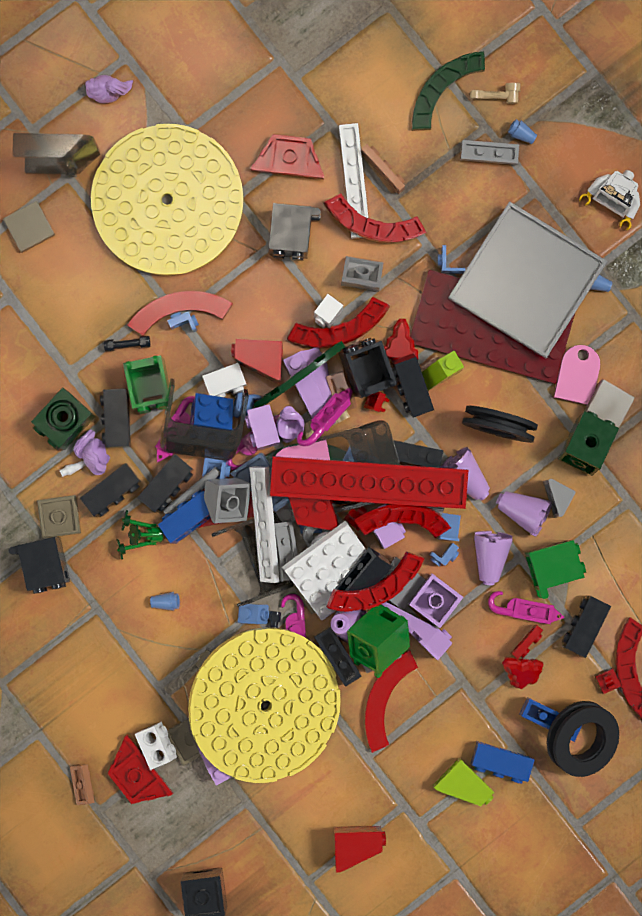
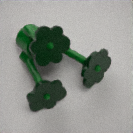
M126 510L122 519L121 530L123 531L125 526L128 527L131 524L128 533L130 545L124 546V543L120 544L119 540L116 539L120 559L123 560L126 550L156 545V542H162L163 532L160 527H157L156 524L131 520V516L128 515V510ZM138 526L147 527L149 529H146L145 533H141L140 529H138ZM141 537H146V540H149L146 542L138 543Z

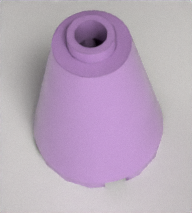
M464 447L456 452L458 455L450 456L440 468L468 469L467 494L474 500H483L489 495L490 487L471 450L468 447Z
M508 491L504 494L500 493L496 501L499 504V510L535 537L541 531L542 527L540 526L546 521L552 507V502L549 500Z
M492 531L475 532L474 541L479 579L485 585H495L496 582H499L513 541L512 536L502 532H498V534H492Z
M363 609L352 612L337 611L331 620V628L338 638L348 642L347 630L367 612Z

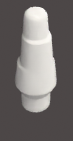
M84 461L69 464L61 469L60 473L62 477L72 475L86 465Z

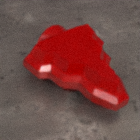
M398 319L393 327V335L387 338L386 346H384L388 359H391V364H393L392 361L413 353L418 360V349L415 348L414 340L409 336L410 328L406 319Z
M505 657L502 662L504 670L508 673L507 676L510 679V684L521 690L528 684L533 685L538 681L544 666L543 662L537 659L528 660L522 658L518 660Z

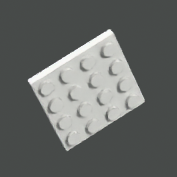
M344 521L282 566V568L319 618L324 620L336 611L326 607L333 589L341 582L366 549L348 523Z

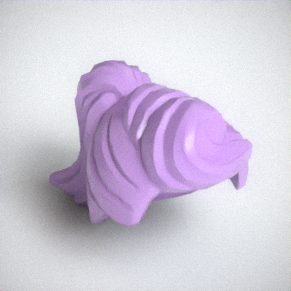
M100 75L85 82L86 93L89 98L99 103L114 102L120 95H125L132 88L133 80L121 82L109 75Z
M291 406L283 408L276 422L277 433L283 438V441L289 443L297 438L300 432L304 431L303 417Z
M91 429L76 442L74 453L78 458L84 460L85 465L94 475H102L106 471V464L109 462L110 456L106 454L105 445L102 441L94 438L95 431Z

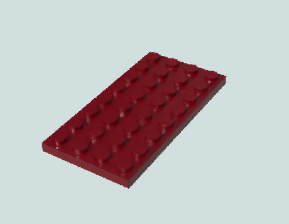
M432 270L428 271L410 335L414 340V345L444 354L455 351L457 356L462 359L556 384L575 314L545 359L448 299L460 278Z

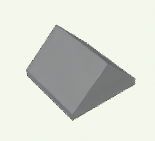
M346 256L341 286L379 292L383 262Z
M553 479L543 481L548 499L552 502L551 509L554 518L562 517L576 491Z

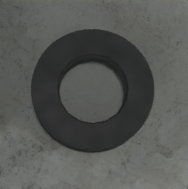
M466 406L465 412L473 415V418H463V425L511 440L528 443L534 442L535 437L526 432L527 430H537L538 424L498 410L479 406Z
M591 701L573 703L556 716L549 728L546 742L549 757L569 775L575 777L592 775L604 768L615 754L620 735L618 723L609 711L597 703ZM589 722L595 723L597 734L594 743L584 753L571 755L569 744L576 729Z

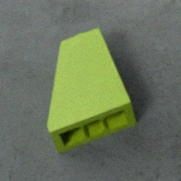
M455 351L437 360L422 371L428 391L462 371L464 366Z
M460 758L433 784L437 791L478 806L487 805L494 798L492 795L495 793Z

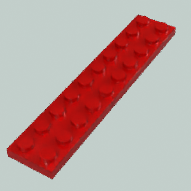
M272 456L270 496L466 509L469 470Z

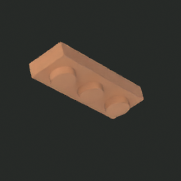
M366 144L361 148V154L390 186L400 194L405 189L404 179L399 174L395 175L391 171L392 166L386 160H381L378 156L380 154L375 147H370Z

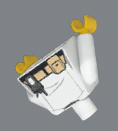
M625 170L622 174L615 171L612 175L606 174L598 177L587 189V194L580 196L579 202L583 197H587L589 201L585 206H588L592 195H594L593 199L623 218L626 215V218L619 222V228L626 221L628 223L626 230H629L632 226L630 220L631 218L634 219L640 207V197L637 192L638 184L632 180L634 178L633 172Z

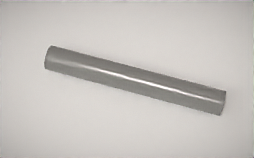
M214 467L167 506L163 510L164 514L174 513L179 504L190 501L194 493L205 488L207 479H216L220 476L221 472L219 469Z

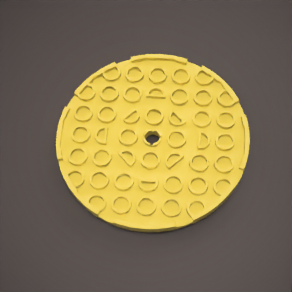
M156 124V126L138 129L123 137L105 155L96 171L91 190L93 218L96 228L107 247L129 266L154 275L171 276L185 274L212 262L228 247L234 238L243 212L242 183L238 170L229 154L213 138L199 132L197 129L179 124ZM165 195H170L173 200L171 204L166 205L162 202V198Z
M256 628L229 638L207 657L200 667L191 688L188 707L189 722L198 748L218 770L245 782H275L277 779L293 776L302 771L325 749L326 743L331 734L334 733L338 722L341 699L337 676L327 656L313 642L302 635L286 629ZM268 700L270 702L269 708L261 710L262 701Z

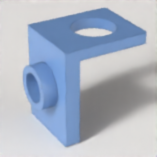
M442 245L441 254H438V266H441V273L464 274L465 268H446V245Z
M443 513L442 517L451 528L438 536V539L459 541L458 534L461 516Z

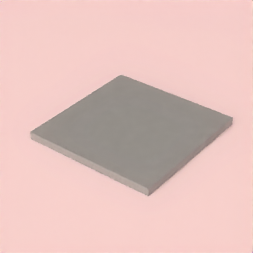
M509 201L448 299L546 359L607 261Z

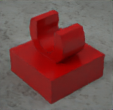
M376 392L367 397L364 408L375 412H385L386 409L382 408L383 401L389 403V399L385 398L386 394Z
M362 506L358 511L352 508L344 520L359 531L360 528L354 519L365 514L367 510Z
M613 668L595 676L603 694L621 687Z

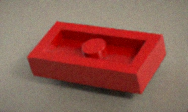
M534 625L510 654L516 659L524 658L530 651L528 647L532 643L536 644L543 636L541 634L543 629L538 625Z

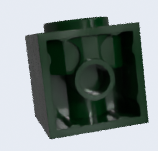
M62 387L31 422L35 425L33 429L39 435L49 438L47 442L57 450L60 448L66 450L96 416ZM68 413L67 421L62 422V416Z
M584 411L576 419L558 460L593 476L601 469L619 428L610 420L604 421L598 418V415L594 412Z

